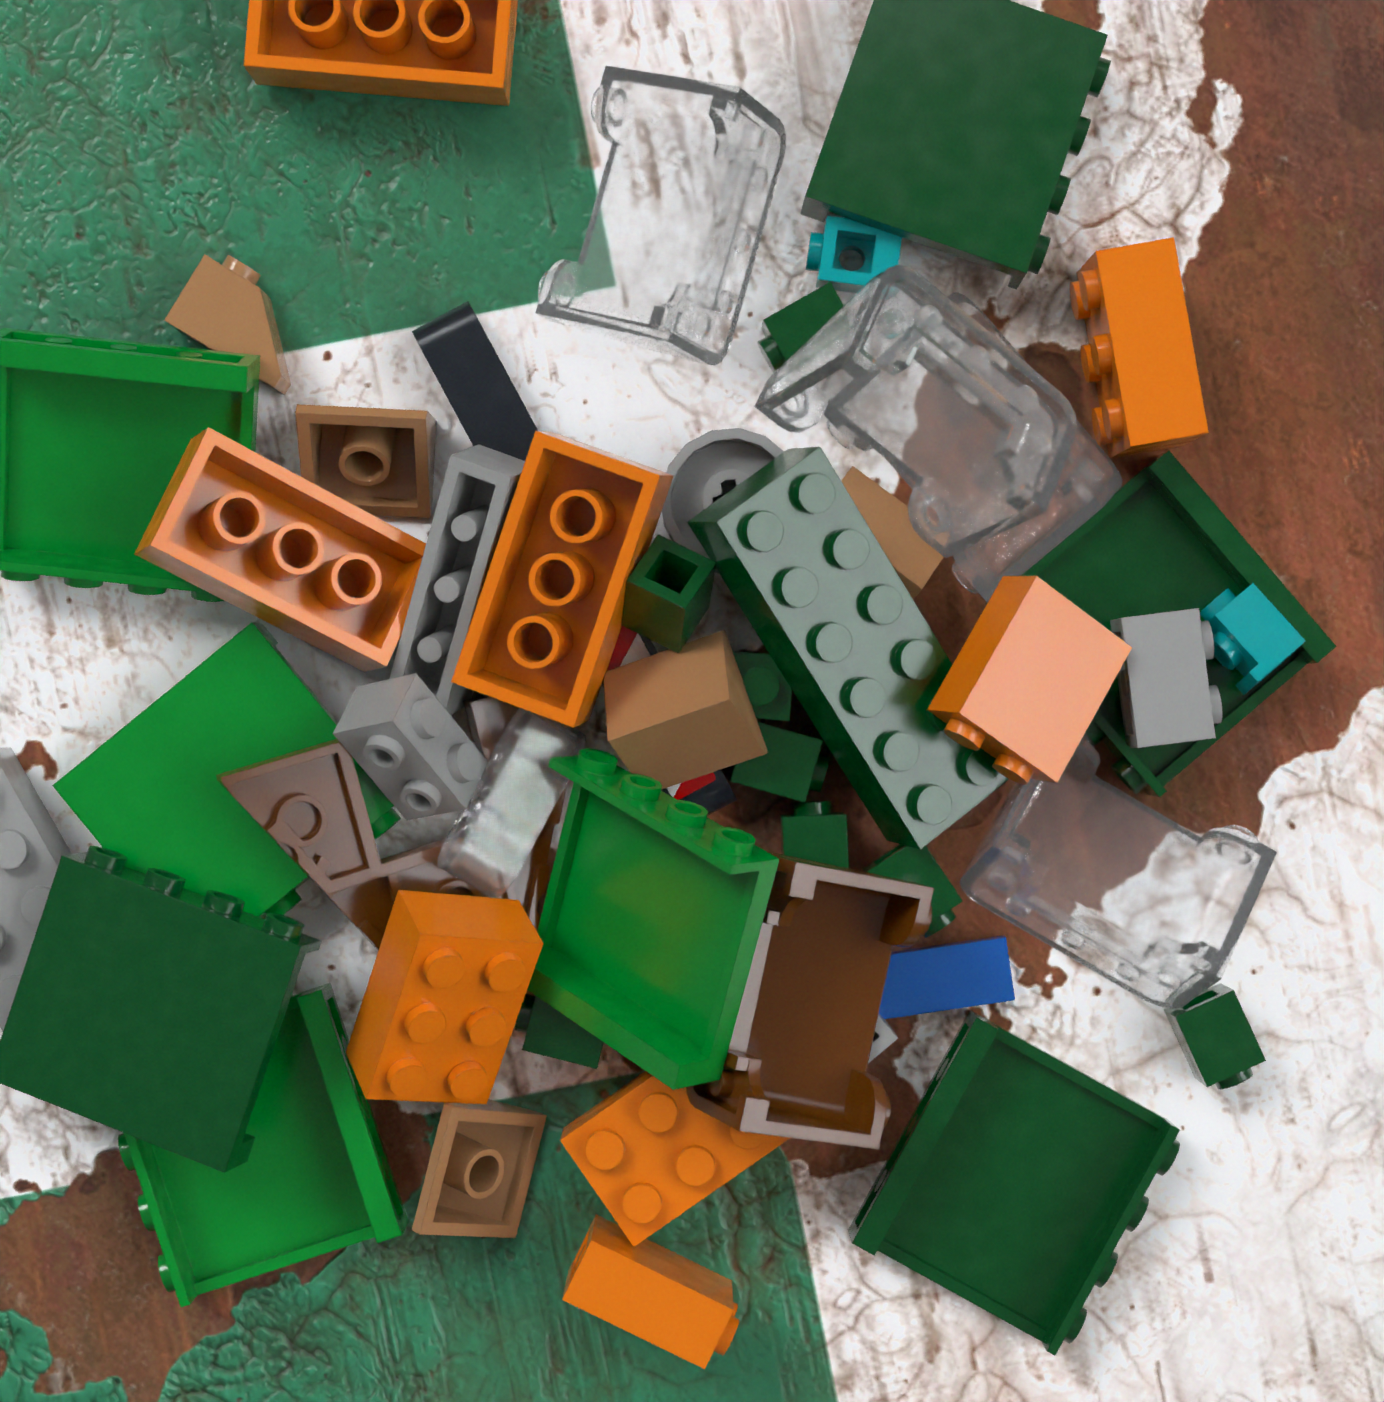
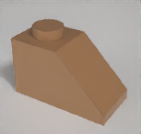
M204 254L165 318V321L210 350L260 355L259 380L285 395L291 386V381L271 299L261 288L256 286L261 275L230 255H227L223 264H220Z

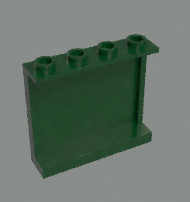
M874 0L811 177L800 214L825 222L827 213L830 212L1009 274L1011 278L1008 287L1017 290L1027 271L1034 274L1039 273L1047 253L1051 237L1040 233L1047 212L1058 215L1066 197L1071 178L1060 174L1067 154L1078 156L1086 138L1091 119L1080 115L1087 95L1098 98L1105 82L1111 60L1102 58L1101 54L1108 34L1010 0Z
M1169 450L1154 458L1017 575L1038 576L1110 631V620L1195 608H1199V612H1201L1226 589L1229 588L1237 597L1254 583L1306 640L1291 656L1245 695L1235 686L1244 677L1236 667L1230 670L1223 666L1214 656L1213 659L1206 660L1209 685H1216L1218 687L1222 702V722L1214 724L1216 738L1130 748L1125 741L1118 679L1116 676L1087 728L1084 737L1093 746H1096L1101 740L1118 759L1111 765L1112 770L1135 795L1144 789L1150 796L1161 797L1167 792L1164 786L1285 682L1305 665L1318 663L1337 647Z
M89 846L88 851L85 853L62 855L0 1039V1084L224 1173L247 1162L255 1137L245 1132L305 954L319 950L322 941L303 934L305 925L296 919L276 913H267L265 919L243 911L245 902L235 896L213 890H208L206 895L203 896L184 889L186 880L177 874L156 868H148L147 873L144 874L126 867L127 857L107 848Z
M969 1010L850 1225L848 1232L851 1243L874 1256L879 1251L1040 1340L1046 1351L1055 1356L1063 1341L1070 1344L1079 1334L1087 1316V1309L1083 1308V1305L1094 1285L1101 1288L1110 1278L1118 1260V1254L1114 1252V1249L1125 1229L1132 1232L1141 1222L1149 1204V1198L1144 1195L1156 1173L1163 1176L1175 1161L1180 1148V1142L1175 1139L1180 1129L1167 1118Z

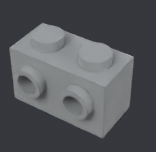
M1199 608L1110 620L1111 632L1132 647L1117 674L1126 744L1130 748H1142L1216 738L1214 724L1222 722V702L1218 687L1216 685H1209L1206 660L1213 659L1214 640L1210 623L1200 620Z
M417 673L357 686L333 732V735L406 820L466 810L488 763L487 759Z

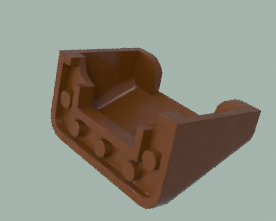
M767 851L779 858V863L721 1079L686 1087L689 1102L700 1111L742 1132L879 1149L883 1128L887 1125L890 1118L891 1102L882 1082L876 1076L866 1071L892 948L893 946L911 947L927 932L932 919L931 899L934 888L916 882Z

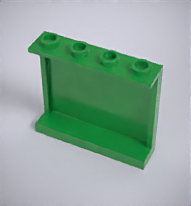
M0 329L1 577L11 581H34L39 579L40 575L64 577L66 585L76 588H96L102 586L103 582L128 584V591L141 595H159L165 593L167 589L191 591V597L196 600L206 602L224 601L134 555L193 437L209 427L248 449L256 451L260 355L20 329Z
M251 622L52 786L103 848L116 851L127 857L126 867L144 874L147 873L148 868L161 869L177 874L186 880L184 889L203 896L206 895L208 890L235 896L245 902L243 911L262 918L267 913L285 915L303 900L296 892V889L310 878L217 781L216 775L337 739L333 732L338 722L276 648L278 642L267 628L261 623ZM353 758L374 839L376 840L394 826L401 817L394 810L396 807Z
M587 748L581 749L579 755L550 758L548 767L573 781V786L537 931L543 946L527 990L673 1090L720 1080L779 858L756 846V839L751 834L740 829L724 827L708 818V811L701 805L677 800L661 791L662 784L659 781L648 776L632 774L618 766V759L608 752Z
M331 983L291 996L245 1132L255 1137L247 1162L224 1173L126 1133L118 1135V1146L124 1165L129 1171L136 1170L143 1194L138 1196V1207L142 1221L149 1232L156 1231L163 1252L162 1255L158 1256L161 1280L168 1292H176L180 1307L190 1305L200 1294L374 1237L377 1243L401 1236L409 1223L369 1099L365 1098L346 1054L349 1038Z

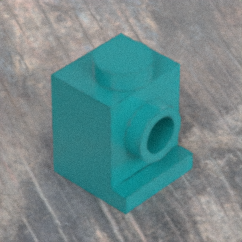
M827 215L823 233L811 232L805 270L818 272L816 288L831 282L837 291L878 296L877 298L890 300L895 291L902 237L848 218ZM847 250H854L862 256L863 266L856 271L846 270L840 264V255Z
M1254 583L1237 597L1229 588L1226 589L1200 612L1202 618L1210 623L1212 629L1214 657L1230 670L1236 667L1244 676L1235 685L1243 695L1277 668L1306 641Z

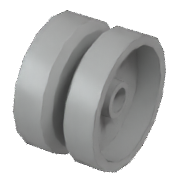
M741 428L711 430L688 442L668 465L666 472L674 475L662 509L663 524L670 539L709 558L687 522L784 451L766 436Z

